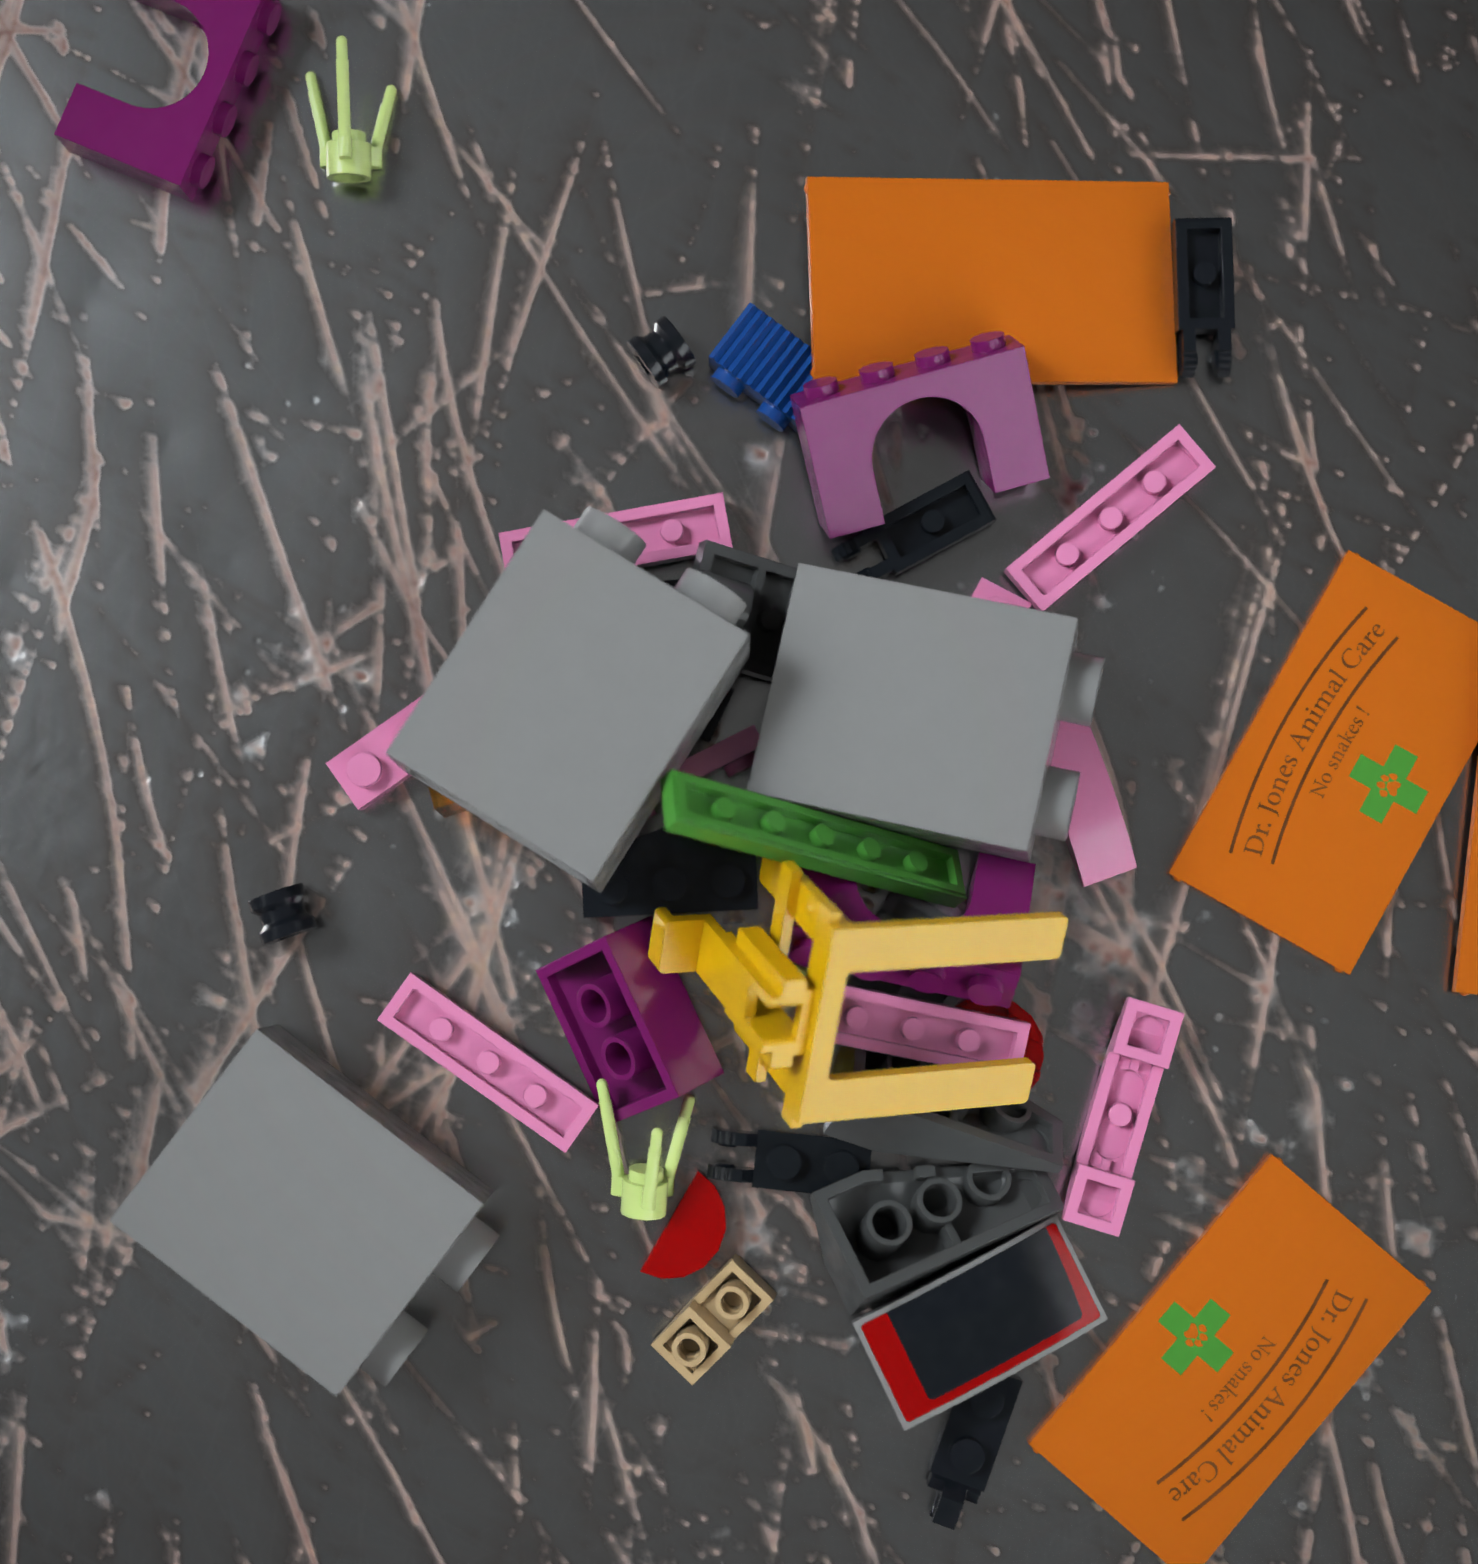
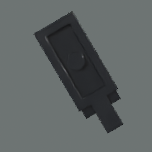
M1011 1375L948 1409L928 1464L930 1474L927 1486L938 1490L929 1513L933 1523L954 1530L965 1500L977 1504L981 1491H985L1023 1383L1020 1377Z

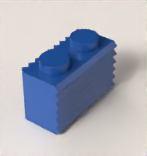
M749 303L708 356L709 367L715 371L711 379L729 395L738 398L743 392L760 405L756 410L757 414L776 430L783 432L789 426L798 433L790 395L804 391L803 385L812 380L810 374L812 369L811 347L796 337L791 331L786 330L772 317H769L764 311L758 309L755 304Z

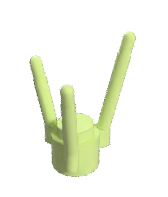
M340 35L336 38L338 130L332 131V140L330 139L316 74L313 71H308L305 75L320 147V168L326 169V178L330 181L350 184L365 183L371 181V169H382V148L397 89L394 85L386 87L371 144L366 142L365 132L351 129L348 46L346 37Z
M601 1078L596 1082L612 1174L610 1194L621 1197L620 1212L628 1218L636 1220H658L664 1218L667 1211V1198L674 1195L675 1175L689 1128L695 1097L692 1094H687L684 1097L664 1169L660 1166L663 1131L657 1127L651 1132L647 1163L630 1165L629 1174H625L607 1080Z

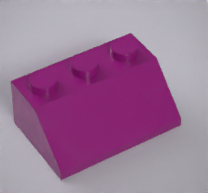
M652 915L601 937L536 969L537 975L594 1099L598 1103L599 1097L596 1082L601 1078L607 1080L615 1123L678 1098L724 1073L679 974L660 973L648 958L653 924Z

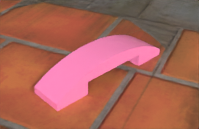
M1060 721L1051 766L1080 772L1074 809L1065 842L1081 885L1086 887L1135 869L1137 864L1110 777L1091 728Z
M1127 996L1111 1037L1088 1108L1071 1172L1062 1220L1119 1237L1135 1184L1132 1176L1164 1068L1169 1069L1184 1013Z

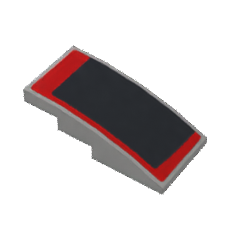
M1054 1214L954 1265V1267L903 1291V1295L851 1321L903 1430L906 1431L1017 1373L1108 1320L1057 1215Z

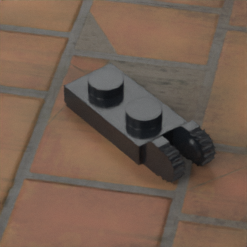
M1231 217L1175 218L1171 224L1174 329L1175 335H1179L1177 346L1180 378H1194L1195 370L1198 366L1196 334H1214L1211 361L1215 377H1229L1232 364L1231 333L1235 329Z
M968 470L883 515L885 524L864 530L839 544L831 552L837 562L847 561L877 542L886 559L856 574L884 579L892 573L896 576L995 523L996 518L971 472Z
M712 1128L711 1141L718 1143L720 1146L756 1147L754 1168L735 1166L732 1163L725 1162L708 1164L707 1177L722 1181L752 1183V1187L812 1194V1192L860 1171L870 1170L872 1150L821 1134L758 1128V1132Z

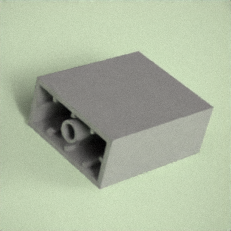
M586 507L575 526L572 527L543 509L393 740L386 754L409 775L601 894L662 797L660 779L671 769L679 771L749 660V634L735 626L747 606L739 596L726 586L695 569L687 568L676 586L672 588L636 566V561L646 547L645 542L624 524L600 510Z
M798 563L747 790L921 840L1030 863L1036 835L1066 841L1080 772L1051 766L1060 721L1091 727L1105 658L1076 652L1078 643V618Z
M279 1024L258 1028L254 1031L109 1220L336 1397L360 1368L386 1387L429 1330L408 1314L405 1308L431 1274H434L450 1288L458 1292L501 1236L476 1217L495 1192L493 1189Z

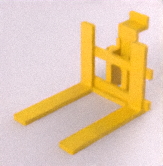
M762 857L759 881L776 899L769 936L760 926L739 927L736 938L732 932H726L711 914L673 916L666 907H659L654 911L648 958L662 974L696 972L725 1007L724 1012L734 1023L735 1032L749 1048L746 1072L755 1083L766 1082L768 1072L785 1093L781 1116L791 1129L802 1128V1124L1013 1105L1027 1102L1035 1071V1064L1027 1057L829 1074L846 981L849 974L853 972L1058 959L1062 952L1068 925V918L1060 911L854 923L842 914L836 905L818 889L794 861L779 862ZM794 920L813 940L806 978L788 958ZM782 1006H796L794 1022L781 1008Z

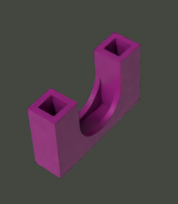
M135 0L184 20L199 28L206 35L208 61L200 82L192 92L180 101L159 108L137 107L76 83L54 135L70 153L192 202L198 188L204 189L212 177L215 167L213 153L220 137L226 138L233 129L237 117L236 100L242 87L250 86L256 76L259 66V55L257 52L264 36H271L279 23L281 16L280 0Z
M1002 331L986 332L970 339V346L949 351V348L946 346L927 348L914 355L915 361L893 366V363L890 361L872 363L859 369L860 376L842 381H837V378L832 376L817 378L803 385L804 391L791 394L790 400L819 524L828 537L832 539L885 524L872 465L874 441L881 425L891 413L902 405L919 398L940 397L952 400L962 406L969 420L981 480L994 493L1049 479L1050 476L1025 346L1012 336H1005Z
M979 852L969 885L965 914L962 917L1029 913L1036 864ZM800 867L803 873L836 905L849 921L854 923L882 921L862 901L858 892L857 882ZM794 920L788 958L791 962H796L808 968L813 940ZM1022 962L853 972L851 975L867 981L879 980L912 987L923 993H940L968 999L979 1005H996L1010 1008L1021 975Z

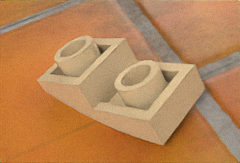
M735 1253L654 1339L651 1346L693 1386L731 1348L734 1340L774 1301L777 1292Z

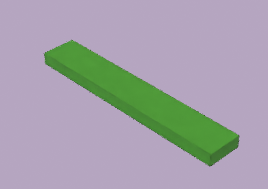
M671 769L660 779L665 831L779 862L794 861L801 868L951 908L957 907L967 899L959 853L956 849Z

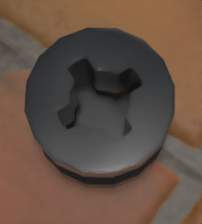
M665 316L654 322L653 331L646 336H634L627 341V346L635 360L658 389L669 382L670 374L678 368L688 369L696 363V359L689 346Z
M303 883L284 887L248 901L251 913L259 916L262 925L259 933L262 946L297 936L318 927L315 917L306 912L303 903L306 891Z

